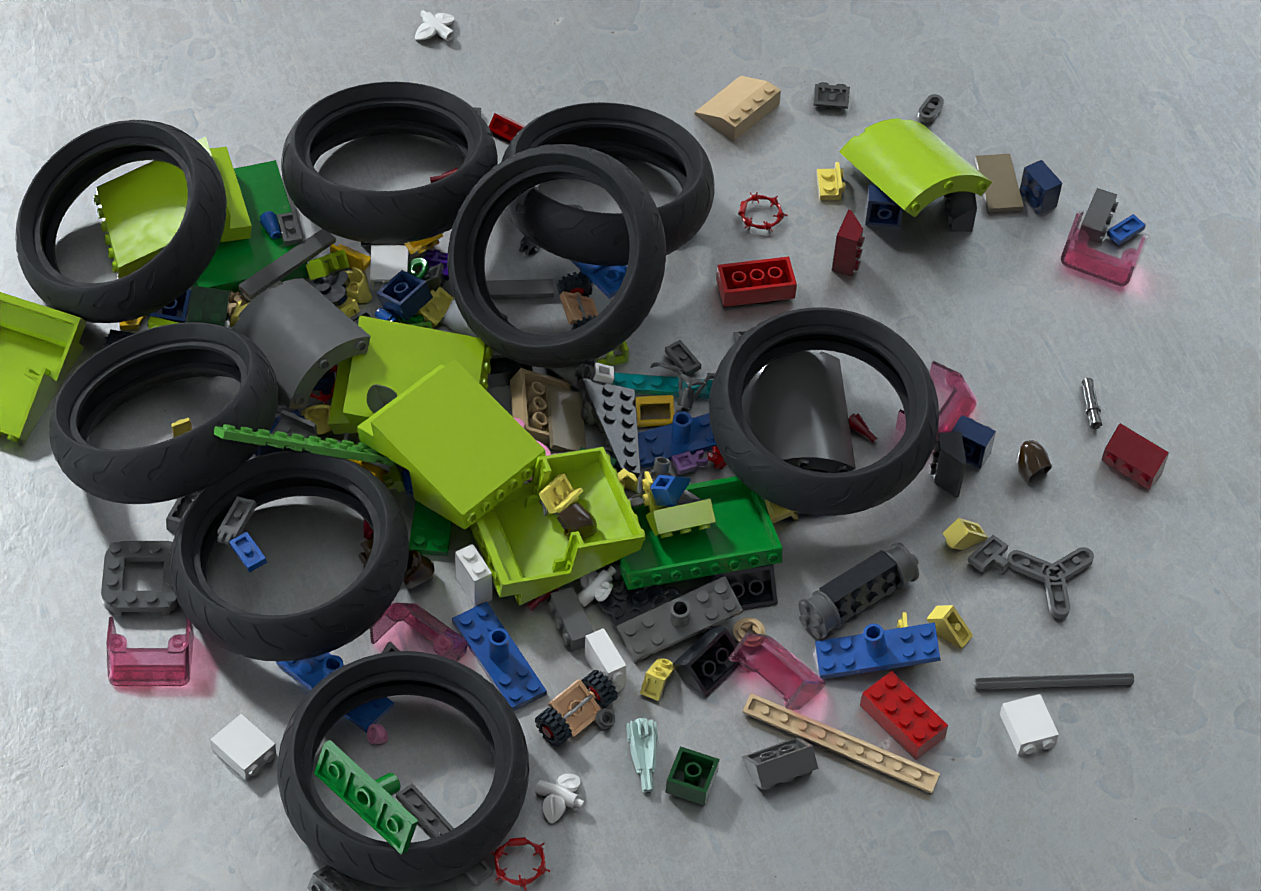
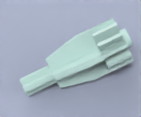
M638 718L626 724L627 742H631L630 749L637 774L641 775L642 792H653L652 773H654L656 763L657 722H654L653 719L647 721L646 718Z

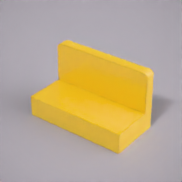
M332 244L330 246V253L345 250L350 265L348 268L353 270V267H356L364 272L371 263V257L345 245L339 244L336 246Z

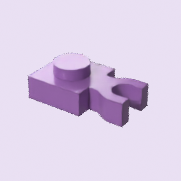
M703 449L691 455L690 451L674 455L671 459L678 475L696 471L697 466H706L709 460L707 458L700 459L704 455Z

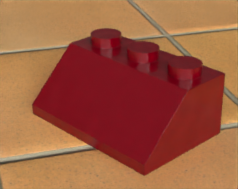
M849 209L836 236L831 271L852 277L855 270L858 271L861 261L859 259L863 252V249L860 247L863 246L865 237L862 236L863 227L852 210Z
M1120 423L1106 445L1101 460L1124 475L1134 479L1140 485L1151 489L1163 473L1169 452Z

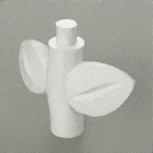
M424 10L420 12L424 23L417 29L415 40L429 39L435 34L446 41H450L454 37L455 32L447 27L454 22V16L445 13H437L434 16L431 12Z
M612 566L606 571L603 569L598 573L595 570L580 577V584L584 590L577 597L581 605L585 607L595 598L598 601H603L608 597L613 587L612 583H610L613 580L612 576L617 572Z
M562 774L558 777L556 784L543 780L537 783L535 793L546 797L542 804V809L546 819L551 824L562 817L566 806L572 809L575 807L582 809L584 807L585 801L580 800L579 795L573 793L580 786V778L578 776Z

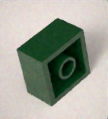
M192 286L187 322L209 323L226 327L231 291Z
M680 746L666 780L665 793L705 806L718 773L720 759Z

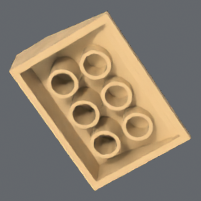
M739 76L696 110L695 115L732 141H735L780 104L781 90L768 81Z
M520 368L510 380L512 417L523 420L525 430L535 440L543 443L545 446H550L546 386L552 384L571 390V386L567 381Z

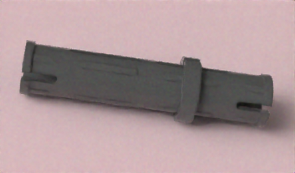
M1085 378L1081 381L1087 406L1086 414L1089 417L1090 427L1092 429H1099L1102 426L1100 418L1101 408L1097 403L1094 381L1092 378Z

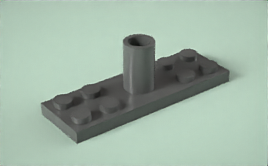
M724 576L619 624L617 629L635 663L743 613V609L727 578Z

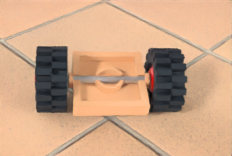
M573 272V275L568 273L567 277L563 276L562 280L559 279L557 290L568 323L573 325L571 330L585 325L598 315L593 298H589L593 291L589 278L582 274V272L578 274Z
M593 670L582 680H576L549 702V707L535 718L539 733L543 734L542 737L546 738L548 743L556 747L560 746L594 721L596 713L601 708H606L618 698V692L615 690L616 687L599 670Z

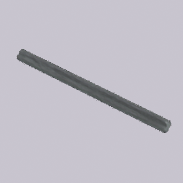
M1106 673L975 678L974 685L977 690L1132 685L1134 683V674Z

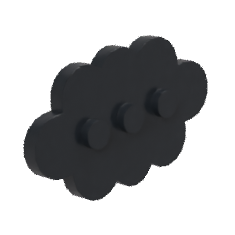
M337 271L328 278L320 277L309 282L336 307L342 305L348 298L346 288L350 284V278L344 271Z
M623 581L619 589L612 588L608 597L603 601H599V605L603 612L612 615V625L618 630L617 625L683 596V594L673 587L663 589L660 584L627 590L625 581Z

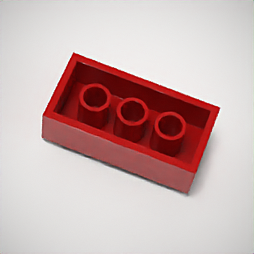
M789 256L717 265L716 280L723 307L794 299L796 296L797 283Z
M892 671L862 693L860 707L915 760L946 737L948 724Z

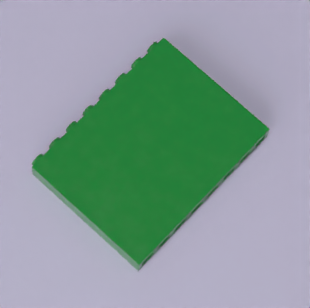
M276 160L234 168L252 225L251 238L220 242L210 264L196 283L193 284L194 286L232 290L233 293L239 291L241 293L239 284L299 245L285 246L282 235L277 239H272L260 224V216L267 211H272L276 215L292 212ZM306 262L280 281L310 278L306 267L308 263Z
M737 476L689 484L685 489L701 500L711 499L716 521L710 524L711 528L699 530V527L691 528L692 532L680 534V531L672 532L673 536L661 538V535H654L646 515L650 513L648 506H644L643 503L641 506L631 507L634 514L638 517L641 529L645 532V540L640 550L617 560L627 590L782 563L783 547L761 496L753 492Z

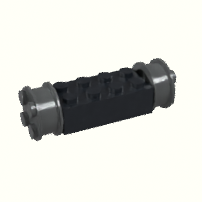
M901 542L891 544L890 549L887 551L880 550L820 587L819 590L813 592L811 598L800 600L798 605L801 615L799 616L802 625L807 626L817 639L826 637L828 631L839 629L841 624L847 622L854 615L860 614L870 605L876 604L880 599L892 594L896 589L901 590L905 588L907 582L916 581L919 578L917 566L919 562L917 557L911 554Z

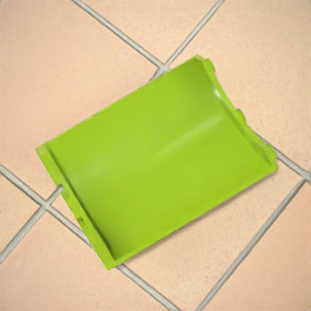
M894 118L866 127L859 136L855 135L839 151L840 154L902 209L914 217L929 203L943 195L958 191H968L982 196L992 184V181L925 125L911 119L902 120L901 118Z

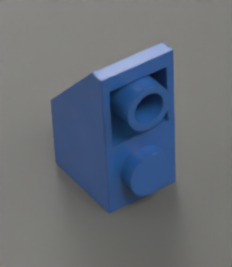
M658 475L650 487L656 504L674 507L691 482V479L687 477Z

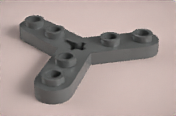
M1081 547L1058 561L1049 563L1025 552L1013 550L1008 554L1007 560L1009 561L1008 567L1012 570L1044 582L1049 611L1053 617L1062 619L1067 617L1070 612L1066 580L1092 565L1094 553L1089 548ZM1050 573H1052L1053 575H1054V574H1057V577H1055V576H1052V577H1051V576H1050Z

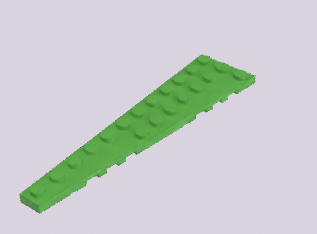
M224 424L223 427L215 426L214 435L227 440L264 446L268 442V445L284 449L285 446L295 451L302 452L303 449L314 454L377 463L378 460L381 464L401 466L362 442L354 445V442L342 440V443H339L332 438H326L324 441L319 437L309 436L308 439L304 438L303 435L292 433V436H287V433L280 431L270 434L268 430L258 429V432H255L248 427H241L238 430L235 429V426Z

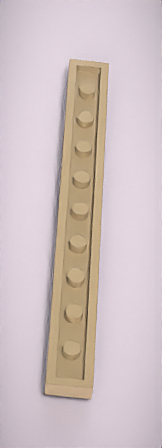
M750 694L743 708V713L928 793H933L940 777V773L755 694Z

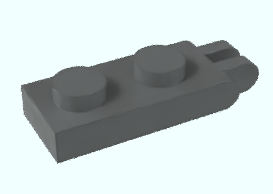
M237 496L218 529V542L223 543L225 541V544L230 545L229 541L241 535L257 507L254 500Z

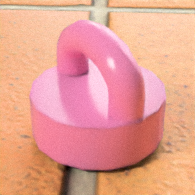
M371 724L367 730V739L370 744L379 745L388 741V734L381 724Z

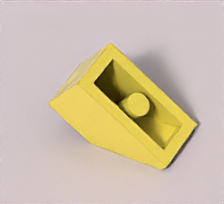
M958 518L942 533L946 538L945 542L952 549L965 550L988 539V536L978 523Z
M953 605L936 606L926 618L928 623L935 622L937 635L959 649H963L973 636Z

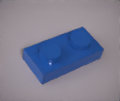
M1132 214L1108 229L1106 235L1115 243L1121 245L1143 231L1146 224Z
M247 532L229 541L231 548L249 573L267 563L266 557Z

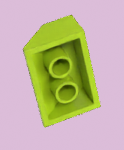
M711 499L655 510L646 515L654 535H661V538L673 536L672 532L680 531V534L692 532L691 528L699 527V530L711 528L710 524L716 522Z

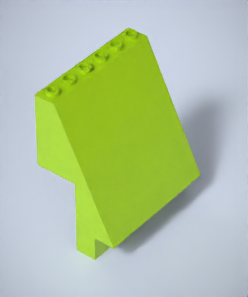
M205 136L197 141L215 161L221 173L226 191V221L220 242L251 238L252 225L227 146L209 148ZM153 160L96 187V195H93L94 205H98L97 216L98 219H102L100 222L101 230L106 234L104 235L105 245H109L108 256L109 259H113L112 271L117 274L118 279L135 272L151 261L176 234L183 220L188 200L187 181L183 170L166 162Z
M0 292V437L4 434L11 441L18 443L19 440L26 442L85 348L79 344L87 322L80 317Z
M359 316L358 326L371 336L367 354L355 355L339 362L328 425L334 434L358 433L357 426L375 414L369 409L366 399L368 390L372 385L379 384L389 387L399 396L440 364L446 366L454 359L487 390V377L491 371L490 358L493 356V349L478 337Z
M455 359L446 366L440 364L357 426L360 442L410 471L414 499L463 529L474 524L480 517L533 476L537 458L546 456L545 449Z
M604 447L538 457L531 483L519 486L505 497L503 501L499 502L474 524L470 525L483 559L492 572V580L499 597L514 595L519 606L640 550L645 540V532L638 523V517L631 508V501L627 499L624 493V486L620 484L617 471L613 469L610 456L606 454ZM565 473L573 490L583 489V492L578 496L579 499L568 507L579 502L591 512L597 523V530L594 535L582 539L579 531L571 532L568 541L564 535L563 527L557 520L559 515L552 513L544 516L543 507L539 503V493L559 474Z

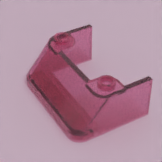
M1080 210L1076 213L1061 255L1062 264L1065 267L1117 286L1127 285L1140 261L1149 234L1142 236L1138 249H1126L1121 259L1087 247L1089 235L1086 231L1078 228L1084 211Z
M933 361L931 363L930 375L934 384L952 392L939 411L938 433L951 432L961 415L968 418L971 417L977 407L978 400L962 374ZM900 409L895 429L905 433L904 410Z
M416 603L391 604L383 616L370 628L371 643L375 644L397 622L405 621L433 642V650L439 656L458 661L467 652V641Z
M109 617L106 640L107 676L109 683L113 686L186 685L191 675L194 640L193 626L190 620L187 618L186 633L172 636L168 641V648H127L126 638L116 633L114 619Z
M746 633L728 658L730 661L741 663L740 667L748 673L750 671L757 672L784 695L783 699L785 700L786 709L800 710L826 684L822 678L768 635Z

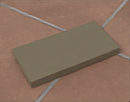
M1011 155L975 156L977 170L992 181V184L983 194L987 212L1023 211L1024 206Z
M548 384L546 386L550 448L561 452L579 451L580 447L586 448L584 419L581 417V409L583 408L582 393Z

